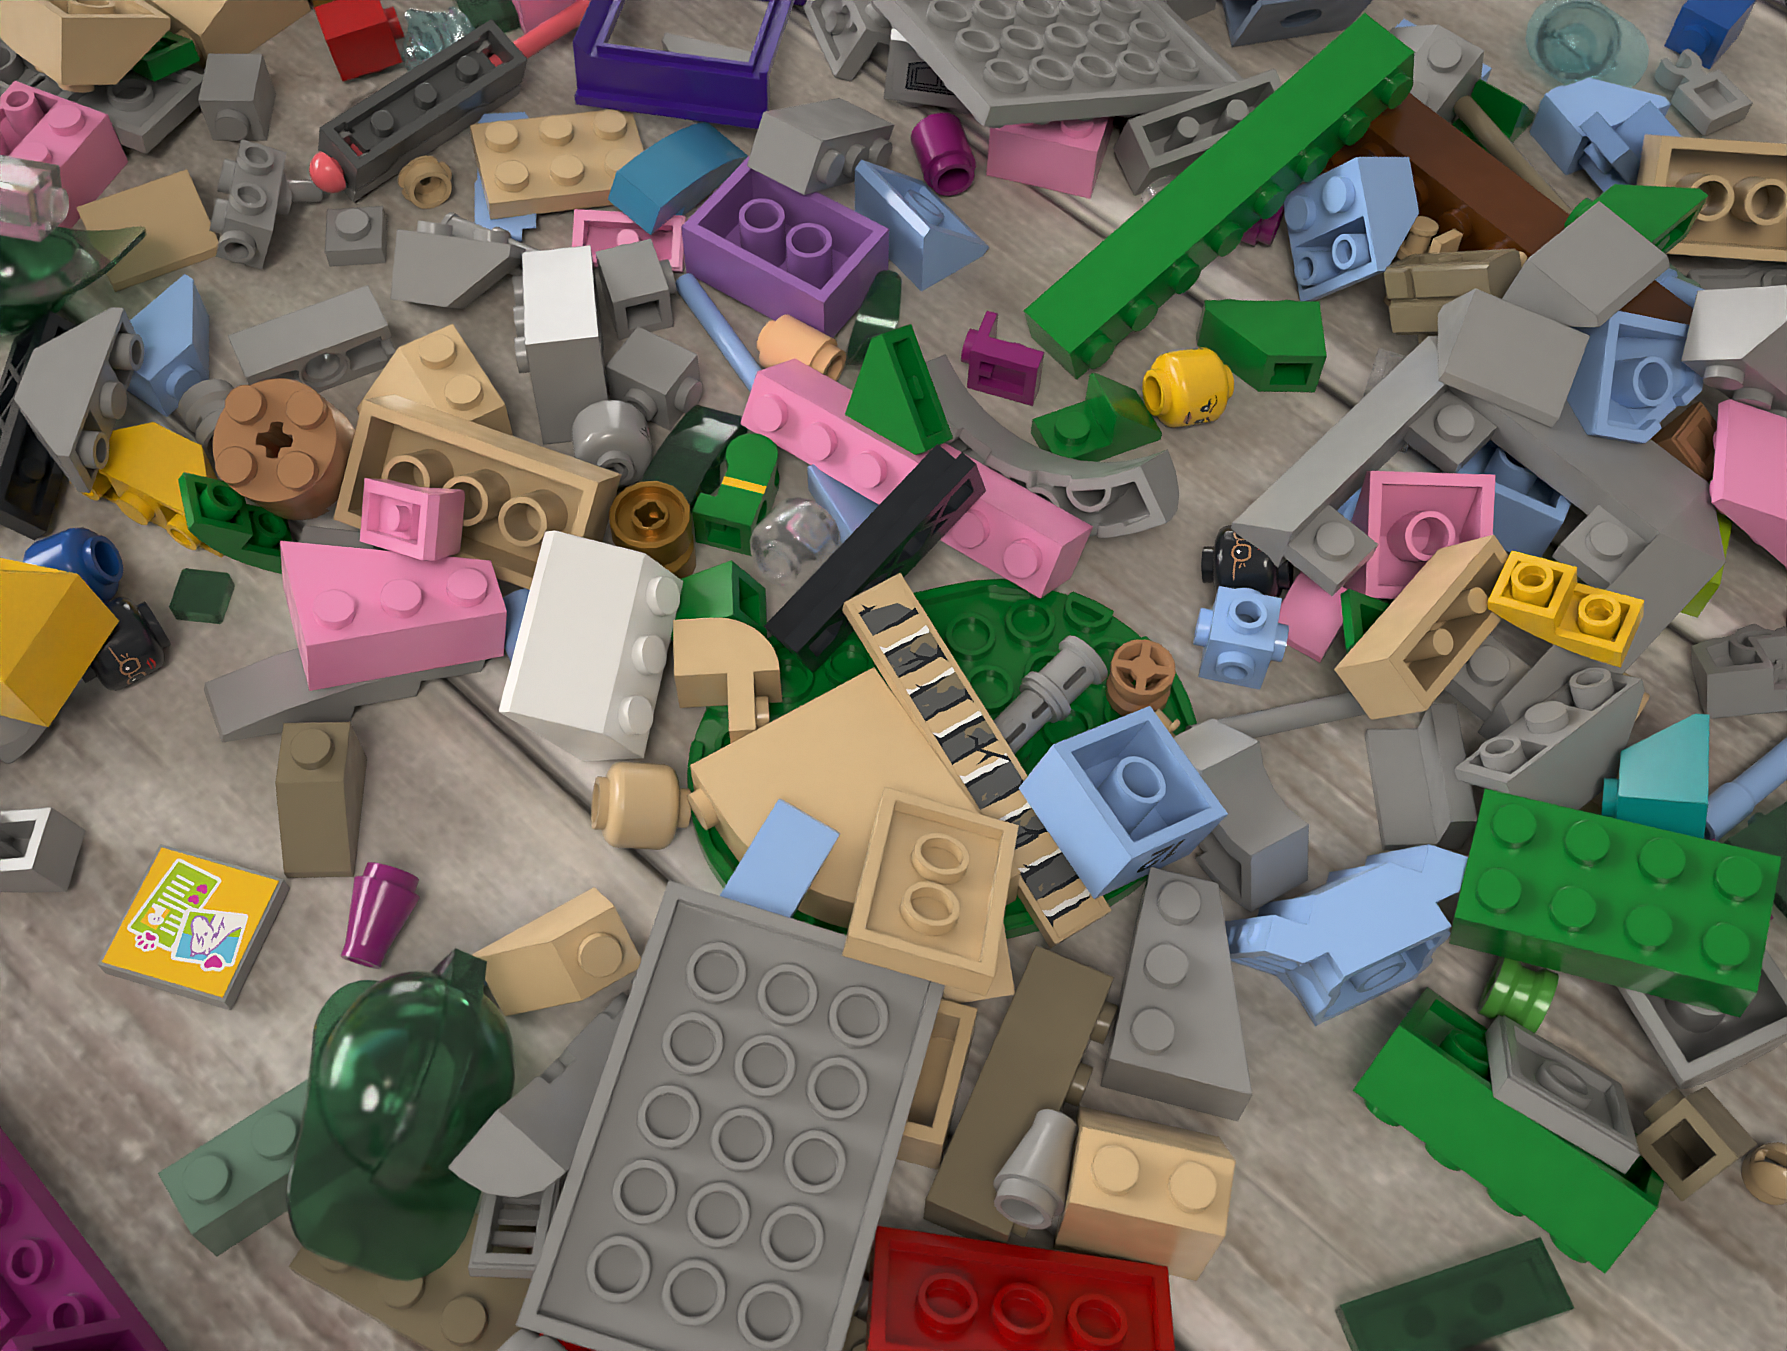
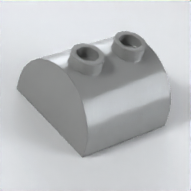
M1766 948L1758 992L1740 1018L1616 986L1680 1089L1692 1088L1725 1075L1787 1041V980Z

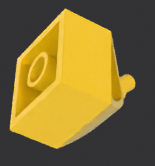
M0 558V716L49 727L118 624L119 620L79 574Z

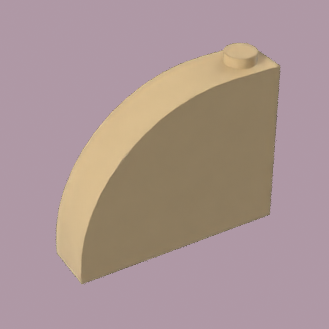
M875 667L690 765L694 792L688 794L687 798L692 811L705 830L715 826L739 862L780 798L841 833L797 910L826 923L847 929L849 928L884 787L978 813ZM1014 862L1012 863L1006 906L1015 901L1017 897L1021 872Z

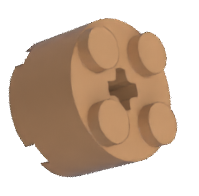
M275 378L259 381L252 385H240L232 389L227 395L225 408L221 412L215 426L212 443L215 470L219 478L226 482L233 490L278 517L290 520L318 518L329 512L326 508L334 504L339 498L355 429L339 409L314 389L301 382Z

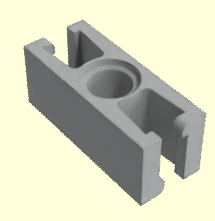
M368 285L228 335L248 385L267 379L284 378L306 384L317 393L384 369L396 352L390 340L392 336L389 326Z

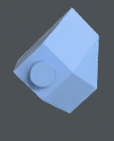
M1618 311L1600 327H1571L1590 335L1566 399L1585 433L1589 436L1635 444L1646 443L1662 428L1659 423L1677 406H1686L1702 391L1703 378L1681 361L1689 329L1687 324Z

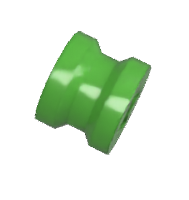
M1499 957L1483 990L1477 1013L1489 1019L1496 1018L1498 1015L1506 1016L1536 1033L1554 997L1559 975L1546 968L1534 971L1522 966L1520 961Z

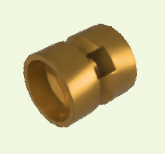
M659 481L639 482L626 487L615 497L609 509V524L615 546L647 554L680 579L693 575L696 568L694 536L692 534L690 505L684 494L674 486Z

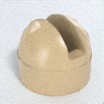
M1781 1142L1763 1144L1744 1159L1741 1168L1743 1182L1748 1191L1758 1200L1770 1205L1786 1204L1787 1169L1770 1162H1764V1159L1767 1157L1787 1168V1144Z

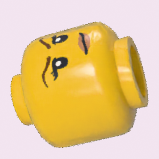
M1207 347L1167 352L1159 355L1151 365V369L1145 373L1142 382L1143 399L1150 414L1157 416L1168 427L1176 428L1212 422L1222 415L1226 409L1228 399L1233 395V374L1230 368L1223 364L1217 353Z

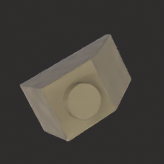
M351 722L283 723L275 786L283 870L287 878L354 877L367 757Z

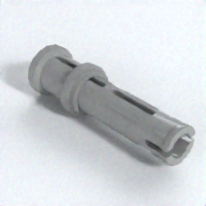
M1071 635L1065 637L1059 643L1060 652L1039 672H1029L1022 679V684L1020 685L1021 694L993 720L1014 755L1047 722L1055 723L1064 720L1071 713L1070 704L1091 684L1099 685L1107 678L1108 671L1101 657L1092 647L1078 637Z

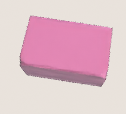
M1300 571L1282 601L1278 623L1289 625L1287 645L1320 663L1344 627L1340 594L1348 589L1341 587L1331 596Z

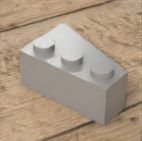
M591 245L522 252L523 275L512 277L516 306H513L517 337H514L516 361L519 374L530 372L543 445L572 442V426L578 414L591 404L608 400L607 393H609L607 374L604 370V344Z

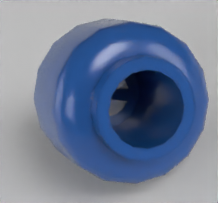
M84 527L70 528L36 541L25 551L23 563L79 574L104 604L116 595L124 571L123 561L115 545L108 538Z

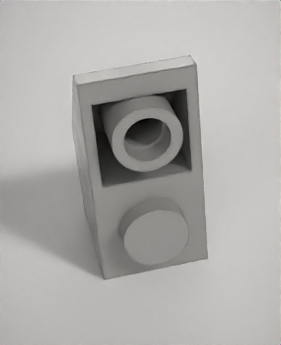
M418 221L417 232L397 229L390 299L465 309L522 262V252H526V248L508 244L509 233L474 228L473 239L453 237L452 225Z

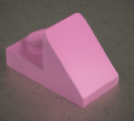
M364 478L360 542L428 561H435L458 554L461 547L465 491L461 489L417 487L389 479Z

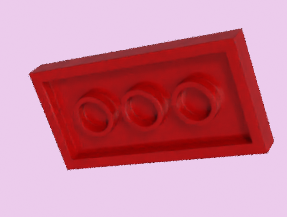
M877 1225L871 1245L865 1351H1175L1168 1266Z

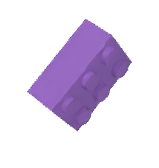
M748 156L681 226L686 273L693 274L698 280L775 321L781 316L789 314L833 338L888 276L889 229L819 192L803 195L747 167Z

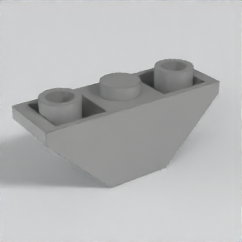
M111 307L34 349L14 398L36 437L78 492L90 493L98 470L106 466L109 458V439L116 420L121 419L126 411L128 386L134 371L139 370L143 363V340L139 334H136L124 308Z
M1588 667L1575 673L1568 683L1541 703L1530 707L1523 717L1496 737L1485 741L1478 751L1456 766L1454 770L1457 780L1483 789H1490L1576 810L1581 809L1603 791L1604 778H1617L1620 768L1621 751L1627 747L1645 691L1642 679L1612 673L1604 668Z

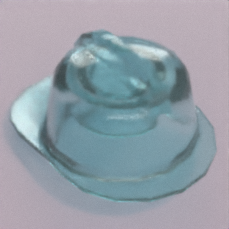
M1546 0L1536 8L1527 24L1525 41L1530 57L1550 77L1565 86L1587 78H1593L1632 88L1640 81L1647 69L1649 48L1644 35L1631 22L1598 0Z

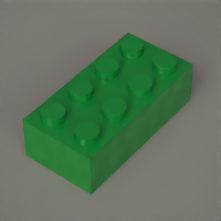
M1485 789L1455 911L1449 944L1740 1018L1758 992L1781 857Z

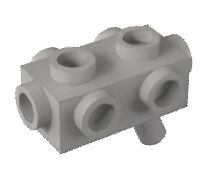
M241 139L236 161L224 158L217 191L228 194L227 200L216 198L209 231L220 234L216 257L262 269L272 236L276 214L288 216L291 202H321L322 190L312 180H287L284 173L287 152Z

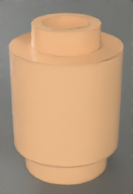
M789 314L781 316L776 321L770 320L761 330L756 347L760 352L759 362L765 368L795 358L837 382L845 366L846 353L837 347L835 339Z

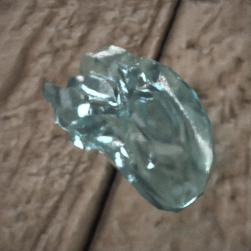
M454 6L449 7V13L425 12L412 8L406 10L404 17L408 23V28L402 48V59L405 68L410 71L475 30L473 25L470 24L468 16L460 13L459 9Z

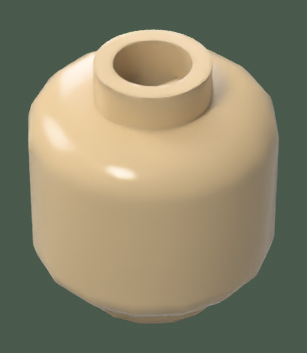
M626 761L616 762L610 767L606 777L597 776L595 779L591 804L592 828L594 830H602L606 842L616 848L665 849L674 839L677 828H687L689 825L691 806L687 795L691 791L690 789L680 788L676 771L668 765Z

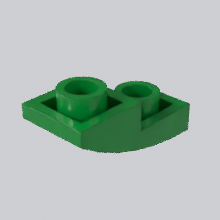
M184 472L178 479L188 530L200 541L229 558L256 568L282 574L280 541L293 542L288 520L278 517L260 506L246 504L245 497L233 490L224 481Z

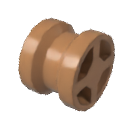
M1132 640L1124 643L1115 651L1106 683V698L1117 713L1121 716H1126L1148 706H1151L1154 712L1158 709L1162 711L1165 708L1176 674L1175 661L1170 652L1159 643L1150 640Z

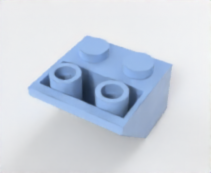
M1356 157L1316 177L1311 182L1296 187L1286 196L1283 205L1300 301H1316L1381 274L1391 264L1419 214L1409 157Z

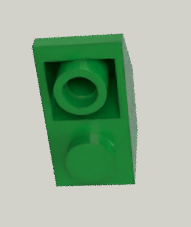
M1204 300L1196 334L1198 347H1207L1217 353L1223 364L1227 365L1232 373L1258 392L1316 391L1327 357L1319 301Z

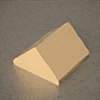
M187 169L76 207L115 292L216 256L218 238L215 232L209 231L211 222Z

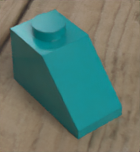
M1693 714L1622 750L1619 779L1604 778L1602 816L1704 839L1709 790L1710 715Z

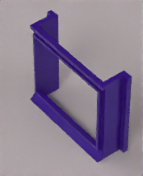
M590 0L572 41L577 90L574 95L576 105L753 129L759 128L763 112L770 111L769 76L793 5L804 6L807 1L763 0L769 1L749 62L609 44V39L626 0Z

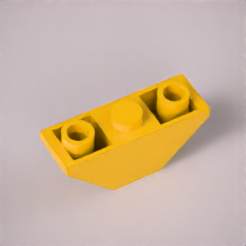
M155 422L113 430L109 439V458L106 466L98 470L91 492L81 493L95 501L103 497L117 504L125 515L141 525H147L149 522H152L166 529L175 541L190 550H196L198 547H201L221 558L224 556L200 541L188 530L178 479L184 472L217 479L203 447Z

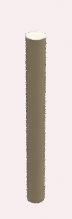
M1471 96L1460 98L1454 105V113L1487 151L1570 215L1573 210Z

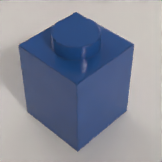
M1687 0L1682 6L1664 46L1680 55L1686 49L1695 52L1700 57L1702 66L1710 70L1739 37L1757 0Z

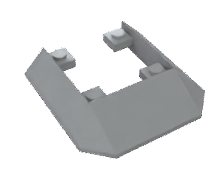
M1428 336L1232 523L1231 529L1241 538L1268 555L1275 566L1280 567L1288 560L1323 590L1333 596L1373 556L1378 546V543L1337 510L1362 487L1367 471H1378L1406 443L1445 473H1457L1491 440L1585 512L1588 516L1558 546L1552 557L1560 563L1577 567V576L1589 586L1644 600L1643 618L1621 668L1579 655L1554 644L1531 668L1489 634L1445 688L1446 691L1484 721L1478 733L1486 740H1489L1523 717L1530 707L1541 703L1568 683L1570 678L1579 671L1585 670L1588 667L1604 668L1612 673L1623 675L1721 569L1726 560L1715 505L1711 503L1712 499L1709 494L1710 483L1651 439L1646 443L1635 444L1587 435L1567 400L1560 418L1551 428L1439 382L1438 336Z

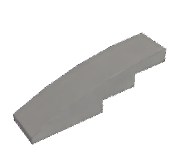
M299 648L205 682L204 692L221 742L223 743L282 733L283 723L351 721L355 706L417 696L421 681L481 672L485 660L309 691Z

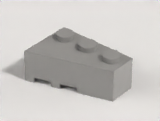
M1150 867L1140 899L1118 1002L1119 1007L1114 1020L1100 1086L1238 1121L1252 1097V1089L1219 883Z

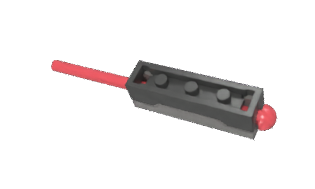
M578 0L514 42L491 19L319 128V152L312 158L309 166V173L313 183L324 192L338 193L344 191L355 202L399 173L411 160L428 154L468 128L470 124L480 120L484 114L497 109L520 93L528 58L577 28L582 21L590 0Z

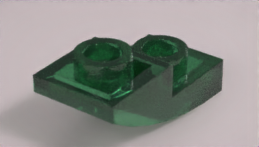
M696 404L684 415L664 440L648 466L641 482L659 481L674 486L684 494L692 513L700 493L711 495L720 486V464L726 460V449L730 442L740 435L748 434V428L740 424L743 416Z

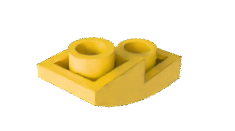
M1512 550L1487 601L1490 611L1522 630L1571 652L1620 668L1644 615V600L1577 583V567Z

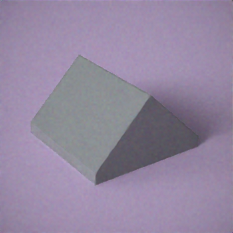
M1598 201L1526 260L1502 299L1568 327H1600L1670 267L1669 260L1664 252Z
M1475 288L1444 304L1438 313V381L1553 428L1560 418L1590 335Z

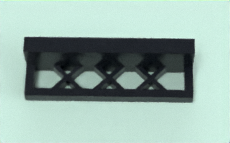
M52 311L47 312L14 338L0 380V524L32 540L47 532L64 472L36 437L14 398L33 350L77 326Z
M937 444L764 625L765 629L814 673L854 631L842 611L844 602L899 573L905 577L986 492L976 463L963 452L955 459Z

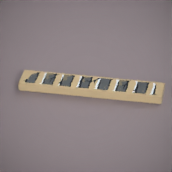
M899 573L844 602L843 613L893 694L977 812L981 815L1019 825L1013 862L1021 872L1017 895L1050 949L1110 913L1112 910L1103 896L1096 899L1091 896L1019 790L1021 784L1028 777L902 574Z

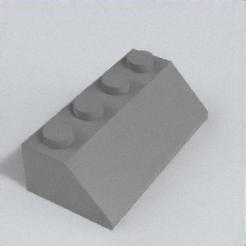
M1787 285L1697 291L1681 361L1703 378L1704 384L1717 388L1729 399L1787 418Z

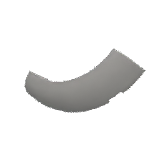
M946 354L926 362L953 439L945 443L1090 524L1093 528L1089 536L1097 535V538H1111L1138 533L1169 522L1177 512L1179 487L1176 470L1168 449L1147 457L1118 462L1081 461L1056 455L1022 440L991 417L968 392L956 375Z
M636 975L630 981L632 984L634 983ZM624 992L619 994L567 1046L561 1056L540 1077H535L520 1092L497 1109L448 1168L459 1178L486 1194L513 1198L542 1191L570 1169L628 996Z

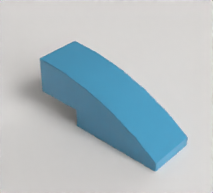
M708 122L693 124L656 142L616 172L608 200L648 234L652 235L674 215L685 216L721 185L746 160L748 155Z

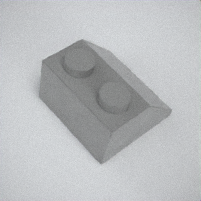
M1440 25L1391 28L1389 32L1415 52L1414 83L1410 93L1450 123L1456 116L1453 111L1455 103L1464 96H1471L1475 83L1481 79L1484 50Z

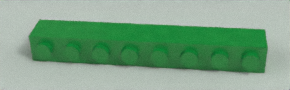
M1364 13L1024 309L1032 339L1076 380L1089 369H1097L1111 357L1118 343L1132 331L1138 332L1148 326L1156 316L1158 308L1174 294H1182L1189 290L1207 265L1218 256L1224 257L1231 253L1238 246L1247 230L1260 219L1266 220L1272 217L1281 208L1288 194L1303 181L1308 183L1319 176L1326 167L1328 160L1344 145L1350 146L1359 141L1377 116L1388 107L1390 109L1397 107L1406 99L1414 83L1415 52Z

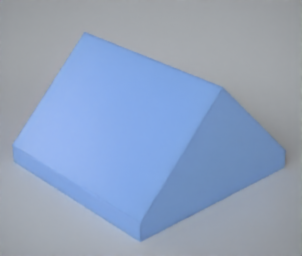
M860 160L856 166L855 212L889 229L888 258L921 292L979 259L989 249V246L923 181L864 160Z

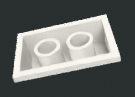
M555 530L546 531L499 713L582 761L644 758L662 674L667 661L673 620H675L680 603L683 581L645 553Z

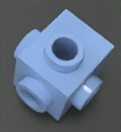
M1219 586L1212 610L1200 608L1193 645L1203 647L1198 677L1260 690L1270 661L1282 662L1287 644L1289 625L1278 623L1282 598L1263 595L1259 591L1250 588L1232 589Z

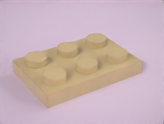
M611 109L470 124L471 143L490 219L614 205L608 200L616 172L644 151L633 113L628 111Z
M884 787L842 956L986 997L995 974L1019 825Z

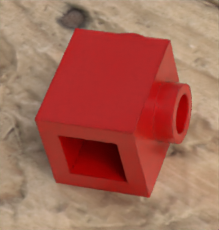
M335 0L314 7L325 41L342 82L368 73L380 72L387 67L403 62L395 41L403 39L405 36L394 6L383 9L380 0Z

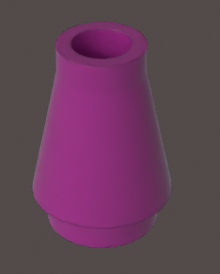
M368 862L363 875L354 877L346 940L340 955L341 958L368 968H381L386 953L420 900V897L415 893L419 883V879L416 876L389 865Z

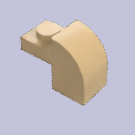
M728 618L673 620L674 678L679 708L728 705L731 743L770 723L769 703L782 702L779 661L774 648L765 636L743 622Z

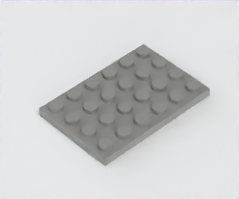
M1163 0L872 1L890 21V25L915 49L917 55L932 68L944 82L946 88L957 96L973 114L974 119L982 124L983 127L1002 128L1005 125L1025 123L1044 125L1050 121L1073 119L1090 121L1094 118L1110 116L1134 117L1137 114L1150 113L1243 80Z
M669 880L516 1326L594 1351H842L945 985L842 956L847 935Z

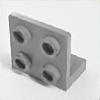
M807 0L803 6L835 78L852 81L863 63L870 57L877 42L890 45L892 26L890 21L873 4V0Z

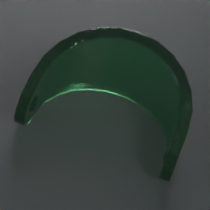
M883 270L874 277L860 306L849 337L845 362L847 366L862 367L872 337L898 328L902 279L896 272Z

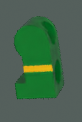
M748 433L732 440L726 449L727 471L717 496L700 493L692 515L697 543L753 557L779 489L780 476L777 469L779 454L776 444L764 435Z

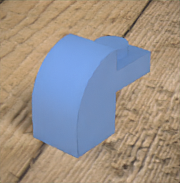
M1648 101L1615 130L1597 111L1579 126L1592 143L1584 149L1586 154L1578 162L1603 192L1614 184L1636 185L1645 134L1680 137L1682 135L1651 101Z

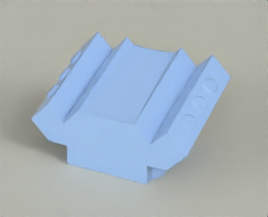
M1427 844L1367 856L1365 866L1329 872L1326 884L1292 899L1268 902L1259 907L1257 917L1225 921L1231 962L1277 976L1299 999L1313 1024L1317 1026L1416 979L1432 963V954L1451 934L1449 931L1451 925L1437 903L1460 891L1468 857Z

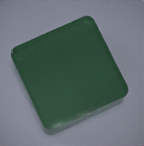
M185 568L181 571L169 608L177 620L221 624L224 621L235 585L229 573Z

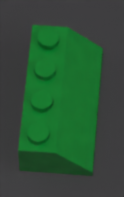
M1427 987L1388 1039L1353 1091L1365 1099L1366 1107L1379 1120L1395 1127L1401 1125L1423 1141L1428 1153L1438 1163L1453 1171L1463 1170L1485 1186L1489 1197L1504 1211L1517 1217L1525 1215L1547 1231L1553 1244L1567 1257L1579 1263L1589 1262L1606 1274L1657 1210L1664 1181L1641 1154L1624 1174L1494 1098L1485 1037L1488 1029Z

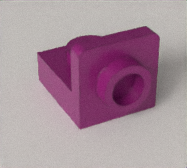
M986 311L979 330L969 329L962 349L961 362L969 364L967 388L1033 406L1040 388L1044 352L1026 347L1020 343L996 339L998 313Z

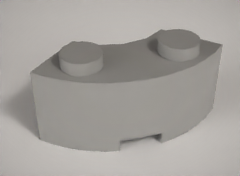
M1213 718L1174 736V740L1228 813L1199 844L1204 853L1195 859L1214 882L1219 883V887L1229 897L1250 912L1308 880L1309 824L1293 813L1274 790L1263 765L1260 741Z

